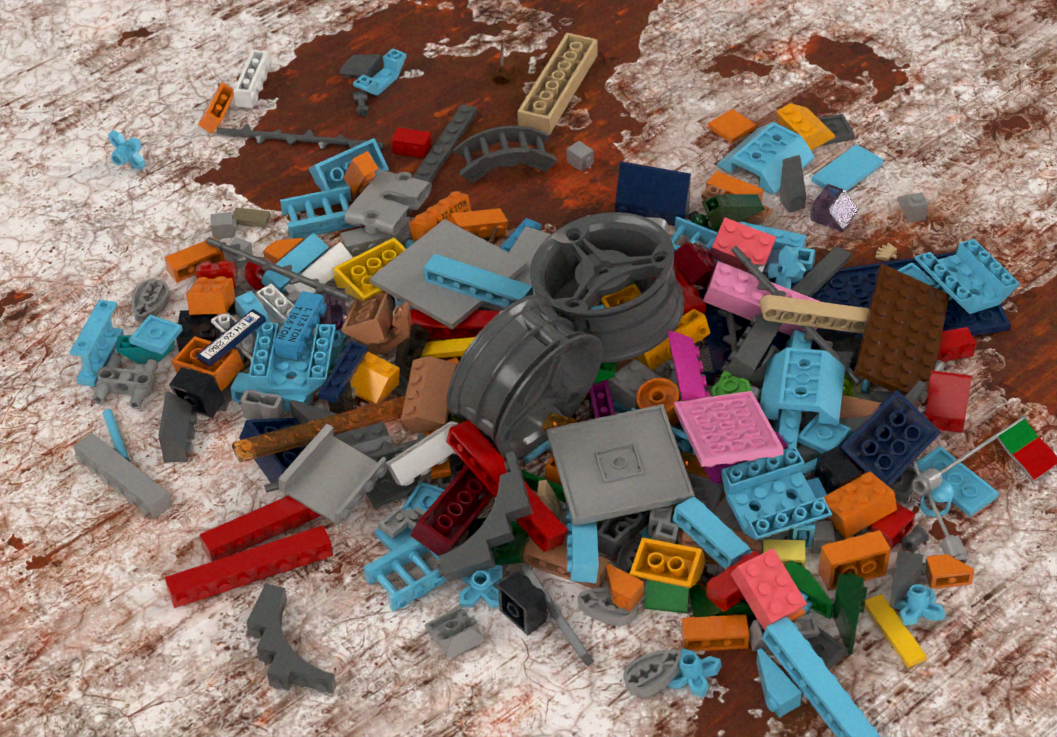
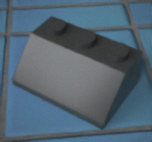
M166 392L158 434L164 462H188L189 454H192L193 450L191 439L195 438L193 425L197 424V413L193 412V407L190 403L171 392Z
M384 422L334 435V437L364 455L382 450L383 442L385 441L392 445ZM395 454L384 457L386 458V462L394 458Z

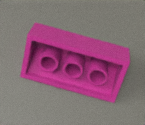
M667 331L682 401L710 397L709 391L705 392L704 390L707 387L705 376H701V372H704L702 360H697V357H700L699 347L694 346L692 338L674 331Z

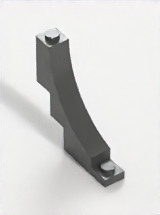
M514 451L506 453L507 461L504 464L507 473L500 475L499 489L494 506L483 525L459 547L438 556L440 564L437 565L441 577L444 576L448 582L472 575L479 570L484 571L496 567L491 548L515 540L510 521L533 514L519 461Z

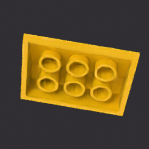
M392 238L334 267L335 285L342 292L361 301H365L383 292L380 288L372 285L369 278L404 252L406 248L395 238Z

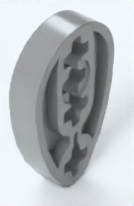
M151 279L140 283L135 288L132 295V310L137 322L143 323L149 315L157 316L166 307L170 300V292L165 282Z
M608 587L592 588L578 595L579 609L591 618L605 624L614 626L627 625L634 621L638 615L639 602L631 612L624 608L616 609L617 606L612 603Z
M661 650L639 657L629 663L623 675L628 691L636 696L647 697L665 688L681 670L679 666L682 657L681 653L678 650Z

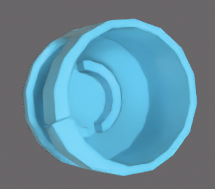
M942 478V484L930 492L933 501L947 502L946 508L938 511L940 516H944L949 512L954 495L951 483ZM923 494L920 502L922 512L927 516L936 517L934 511L924 505V498L927 495Z

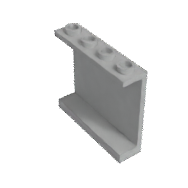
M326 424L279 477V490L339 526L343 520L346 521L349 518L352 509L361 504L363 496L367 492L372 491L375 482L385 475L387 471L386 458L382 457L379 462L374 461L334 437L333 427Z

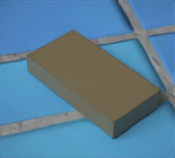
M237 207L233 213V219L237 220L238 225L265 228L271 216L270 211Z

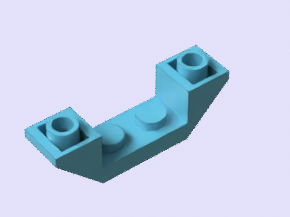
M391 49L383 56L384 68L372 78L362 75L353 83V86L378 96L398 78L406 59V53Z

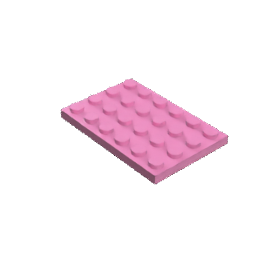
M752 391L674 402V410L702 467H713L724 463L733 464L744 460L754 461L758 458H774L778 455H783V446Z

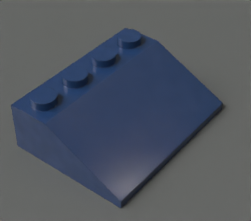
M621 161L615 199V212L631 213L650 218H662L671 226H675L676 217L687 220L690 207L691 173Z
M895 390L839 446V449L861 472L866 474L870 471L889 487L941 432L898 390Z
M296 418L246 420L239 437L270 483L278 481L279 477L312 441Z

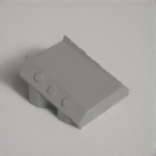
M460 607L426 623L424 626L445 655L453 660L455 656L477 645L480 647L484 638L479 631L477 621L474 618H469L467 611Z

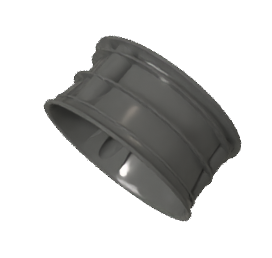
M609 212L590 215L568 223L552 233L539 246L530 265V280L535 293L546 297L559 317L571 321L575 332L580 331L595 335L601 341L603 347L601 363L627 360L652 350L668 338L667 331H674L684 312V294L679 282L676 280L673 266L674 247L671 238L659 224L643 216L631 213ZM650 277L656 278V281L648 290L626 303L605 309L590 310L603 296L622 290L632 281ZM576 278L578 289L572 298L554 299L562 287Z
M530 295L519 299L497 314L481 330L465 351L449 384L447 392L448 410L458 419L469 420L482 435L489 436L503 457L507 458L506 453L514 451L517 458L526 456L548 440L546 429L564 426L583 402L596 379L603 355L602 343L595 335L580 331L575 332L572 322L566 318L559 317L546 297Z

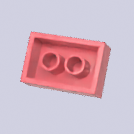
M724 218L711 248L712 258L750 273L731 249L737 246L751 259L753 264H763L765 268L776 237Z
M774 548L737 566L731 573L732 578L763 630L770 624L800 612L807 605Z

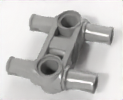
M112 355L108 365L102 367L97 372V389L92 397L93 402L103 404L107 393L131 395L130 407L140 409L144 397L150 396L154 392L153 384L155 381L154 374L158 368L157 361L149 359L143 371L119 368L122 362L121 357Z

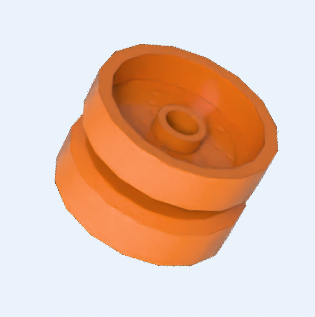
M653 378L640 386L636 396L639 409L663 404L670 425L673 426L679 421L674 410V402L681 401L675 383L666 378Z

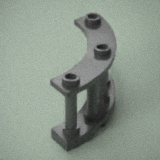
M525 126L491 128L467 138L453 149L454 152L465 158L467 164L460 171V175L472 183L492 172L491 169L499 166L504 168L517 166V163L547 172L558 162L555 156L545 151L543 145L550 136L540 130ZM508 141L520 142L522 148H509ZM501 143L502 150L490 153L489 145ZM528 144L535 146L537 149L529 148ZM482 149L483 156L473 161L471 155Z

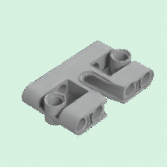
M381 170L347 209L345 223L359 227L365 225V231L370 234L380 231L396 236L409 221L406 211L408 209H419L430 195L432 184L428 181L412 178V175L408 172L396 174Z

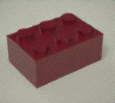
M686 241L674 252L675 263L693 285L702 288L708 287L712 273L718 261L715 262L713 260V253L707 247L704 248L696 243L693 244Z

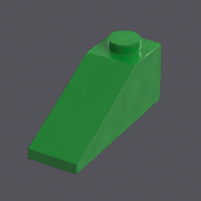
M790 561L785 568L798 590L808 596L807 600L812 602L810 609L830 620L833 613V602L809 570L805 569L802 565Z

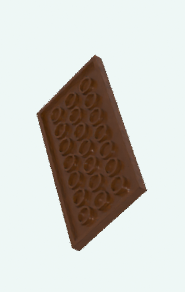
M881 264L878 269L854 374L892 392L898 390L903 396H906L918 381L926 383L928 391L931 370L935 371L950 295ZM927 400L924 403H921L920 405L925 406Z

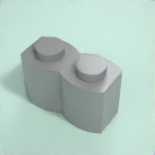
M245 390L240 400L243 416L247 419L282 418L284 415L283 401L279 395L263 394L256 390Z

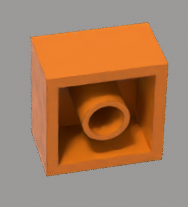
M221 276L215 279H208L207 277L196 279L186 293L189 315L226 314L235 300L232 278Z

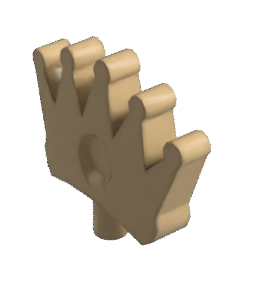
M887 243V246L882 245V248H878V251H876L875 258L887 262L891 257L896 259L897 248L890 243Z

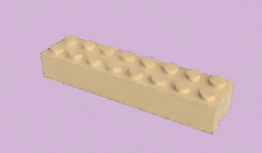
M571 33L565 34L519 108L518 126L530 127L548 135L551 134L597 57V39Z

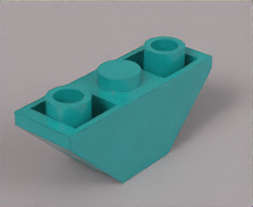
M132 335L117 337L116 351L138 364H147L149 359L159 363L174 349L175 343L174 340L162 355L130 344L129 338Z

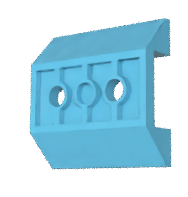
M771 122L756 129L717 163V166L730 173L740 166L760 176L759 187L774 195L781 187L783 159L800 155L803 169L814 159V154L801 135L775 122Z
M975 239L959 243L956 255L939 260L931 252L915 256V260L969 314L1000 305L1020 284Z
M263 323L259 326L248 376L249 380L271 394L310 395L327 380L336 325L316 324L315 335H312L311 340L307 341L305 351L300 354L298 360L276 356L274 341L280 332L279 323Z
M785 348L769 358L766 363L760 407L766 418L778 420L780 409L819 412L820 424L839 425L845 366L824 350ZM802 364H806V365H809V366H807V367H802L801 365H802ZM798 392H803V393H805V394L799 395V394H797V393H798Z
M796 446L783 450V455H778L774 458H758L754 461H747L721 470L726 499L743 533L755 540L832 516L824 498H815L801 472L804 461ZM793 493L796 499H790L786 494ZM756 505L759 507L760 510L753 511L749 508V506Z

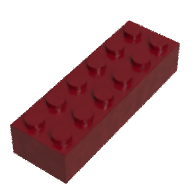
M465 465L418 520L410 536L437 556L448 553L495 497L471 469Z

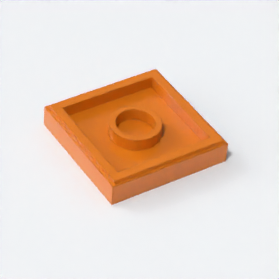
M730 109L710 121L708 128L732 144L754 131L756 124L734 109Z

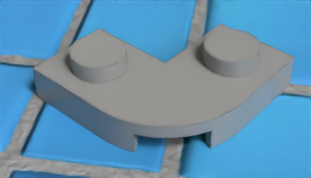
M414 507V510L405 509L401 511L400 508H397L378 523V528L394 539L407 527L413 530L425 512L417 507Z

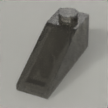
M417 323L411 325L410 336L398 344L396 348L395 366L400 368V374L408 380L412 362L421 357L431 334Z

